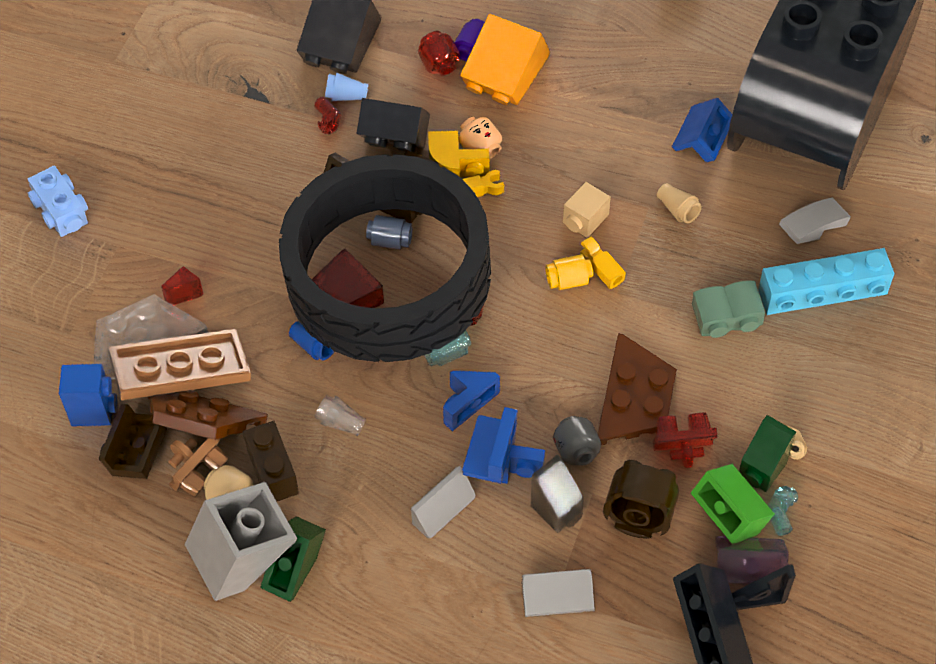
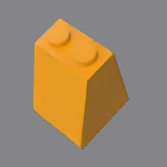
M489 13L460 77L466 84V89L475 94L481 95L482 92L492 95L491 98L503 105H507L508 102L518 105L551 52L542 33Z

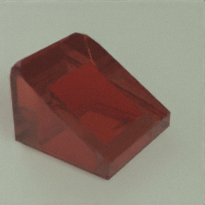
M185 267L180 268L161 286L165 302L168 306L190 301L204 294L200 279Z

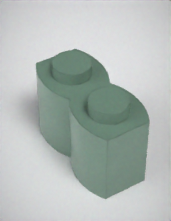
M740 281L725 287H707L693 292L692 306L701 336L718 338L726 335L731 330L751 332L763 325L765 311L755 281Z

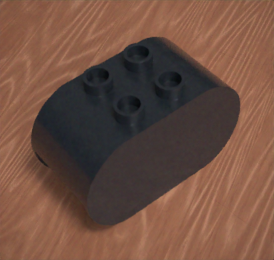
M779 0L757 43L742 81L729 126L728 149L734 152L737 151L747 136L840 169L837 188L844 191L851 180L896 80L913 36L924 0Z

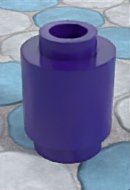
M471 19L464 24L453 44V50L459 59L463 61L468 60L485 23L484 21Z

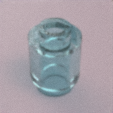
M465 330L455 340L440 349H432V353L424 356L431 367L437 364L443 366L469 353L468 347L471 346L470 337Z

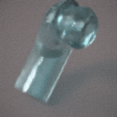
M788 486L776 489L768 504L769 508L775 513L771 518V522L778 536L786 535L793 530L786 512L789 506H793V502H797L798 493L795 489Z

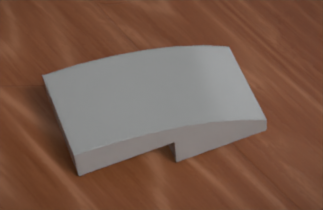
M832 197L814 202L794 211L781 219L779 225L793 241L800 244L819 240L824 230L846 226L851 216Z

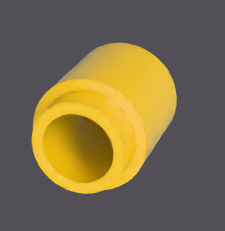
M582 254L552 260L551 264L545 265L550 289L557 288L560 291L588 285L589 278L593 277L590 259L585 260Z

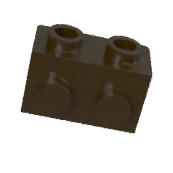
M121 404L117 415L113 418L112 427L107 439L101 447L99 460L112 476L147 479L167 427L153 424L150 414L135 413L129 404Z

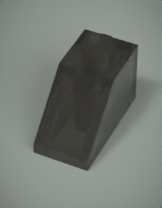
M556 455L532 474L530 506L557 533L566 526L568 528L573 527L583 516L584 497L562 458Z

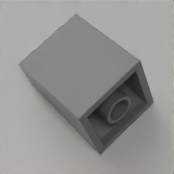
M266 482L205 500L185 542V546L214 601L245 591L295 543L297 537Z

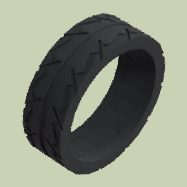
M387 154L365 156L342 163L341 167L335 166L319 175L300 192V197L294 199L284 216L279 233L282 234V238H279L281 267L288 297L297 319L312 337L316 338L317 341L327 348H331L334 352L356 360L379 362L380 360L384 362L411 360L432 353V349H440L458 338L474 322L472 318L477 317L487 300L491 279H488L491 275L487 217L475 192L461 177L445 167L441 168L437 163L415 156L393 154V157ZM376 210H410L434 217L449 226L462 240L467 249L462 264L448 282L436 292L419 301L398 307L368 308L348 304L335 299L321 290L307 275L308 265L314 251L330 232L340 224L358 215Z

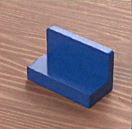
M719 98L693 105L672 148L675 151L693 147L706 163L714 161L728 134L732 113Z
M504 407L501 419L483 415L477 417L462 469L464 476L502 483L517 428V409Z

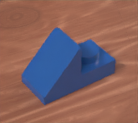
M451 371L449 373L450 388L456 394L449 397L445 402L443 419L444 424L451 431H454L500 393V376L496 372Z

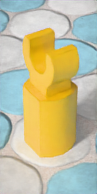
M499 170L489 171L483 177L478 175L463 179L477 197H482L486 193L491 195L504 193V182L492 183L500 180Z
M589 237L581 242L585 249L581 250L580 254L584 256L585 260L590 259L593 271L609 289L617 287L625 280L626 272L607 251L603 252L593 237Z

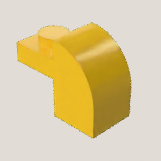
M428 131L429 159L438 162L441 168L445 167L459 177L478 175L483 177L489 172V149H459L458 131Z

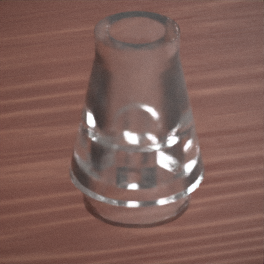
M326 395L315 415V418L321 421V425L346 431L356 436L360 434L366 422V418L360 416L337 396L333 398Z

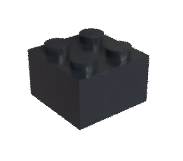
M362 98L356 134L363 137L364 143H368L371 146L387 148V143H392L393 147L398 148V150H408L416 153V148H425L430 113L422 107Z

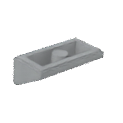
M460 466L451 471L411 507L412 525L429 539L438 533L476 497L475 491L467 476L463 475Z
M590 569L525 574L522 576L525 617L591 612L595 610L592 573Z

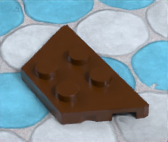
M620 333L617 336L598 430L601 445H606L607 440L624 436L628 440L639 437L644 433L654 434L666 431L676 377V368Z
M192 390L148 396L153 424L214 440L231 434L243 433L246 430L247 424L259 426L267 423V413L229 404V401L223 398L209 399L201 397Z

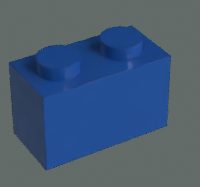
M102 364L62 365L59 396L71 426L111 425L112 413L117 412L118 401L116 393H112L111 377L105 375Z

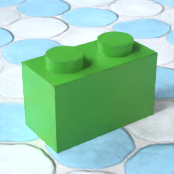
M733 464L707 471L691 492V495L732 544L758 536L775 515Z

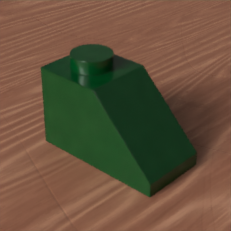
M769 415L765 416L741 460L739 472L753 488H759L764 492L769 490L787 464L796 431Z
M297 516L288 521L297 537L295 543L265 571L260 587L289 602L295 598L317 560L326 529Z

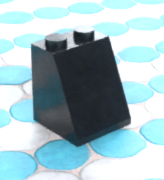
M312 0L296 51L303 59V62L310 66L320 67V64L330 66L331 70L341 74H346L347 71L357 73L382 18L372 0Z

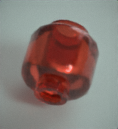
M433 31L425 35L420 41L418 54L427 72L431 74L439 73L441 76L453 72L456 68L455 64L460 59V54L452 37L440 31Z

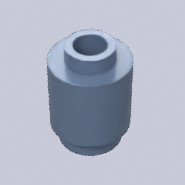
M376 215L374 221H368L366 238L371 239V245L400 250L402 247L409 248L413 224L407 223L405 219Z

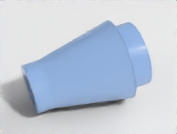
M337 72L336 75L328 74L325 97L332 98V101L362 100V98L367 96L368 84Z

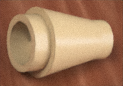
M669 183L659 188L657 198L664 203L678 222L688 224L698 217L702 206L696 196L677 189Z

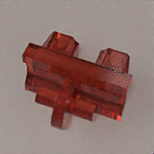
M706 412L688 415L689 430L678 431L676 416L659 417L657 420V434L653 440L654 451L681 448L679 450H670V459H682L684 468L693 467V458L704 457L703 447H692L713 445V440L718 438L716 427L711 428Z

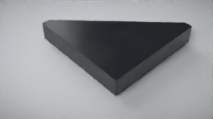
M793 564L786 565L732 592L736 609L742 610L786 603L796 576Z

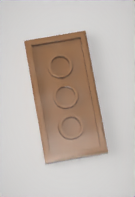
M236 329L109 347V357L121 400L251 381V372Z

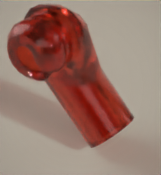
M325 97L318 98L314 107L323 115L322 121H318V128L324 134H332L338 129L341 113Z

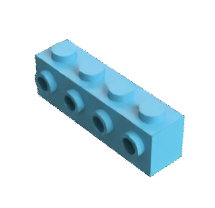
M885 248L763 268L758 291L766 314L770 315L887 295L895 273Z

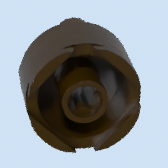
M626 460L623 466L617 469L613 475L603 507L604 517L607 520L610 517L615 521L614 528L629 536L646 539L651 538L652 533L661 532L660 536L666 534L670 528L679 496L675 473L667 469L659 470L648 465H642L636 460Z

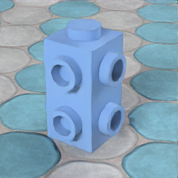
M54 165L28 178L31 191L27 192L36 209L41 207L44 211L41 215L49 229L55 227L59 235L63 237L88 224L85 214L88 206L80 193L74 194L72 191L74 186L66 173L61 175Z

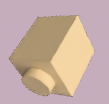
M585 182L564 204L563 223L571 231L578 232L588 238L609 215L611 197Z

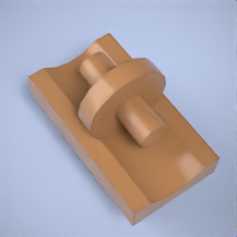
M189 438L185 444L175 440L170 445L174 456L168 462L174 468L181 462L185 464L172 476L173 480L169 483V486L175 491L181 487L184 491L196 497L204 488L205 478L196 471L197 468L203 463L212 471L224 466L229 459L217 446L220 439L208 438L195 453L192 450L198 443L193 438Z

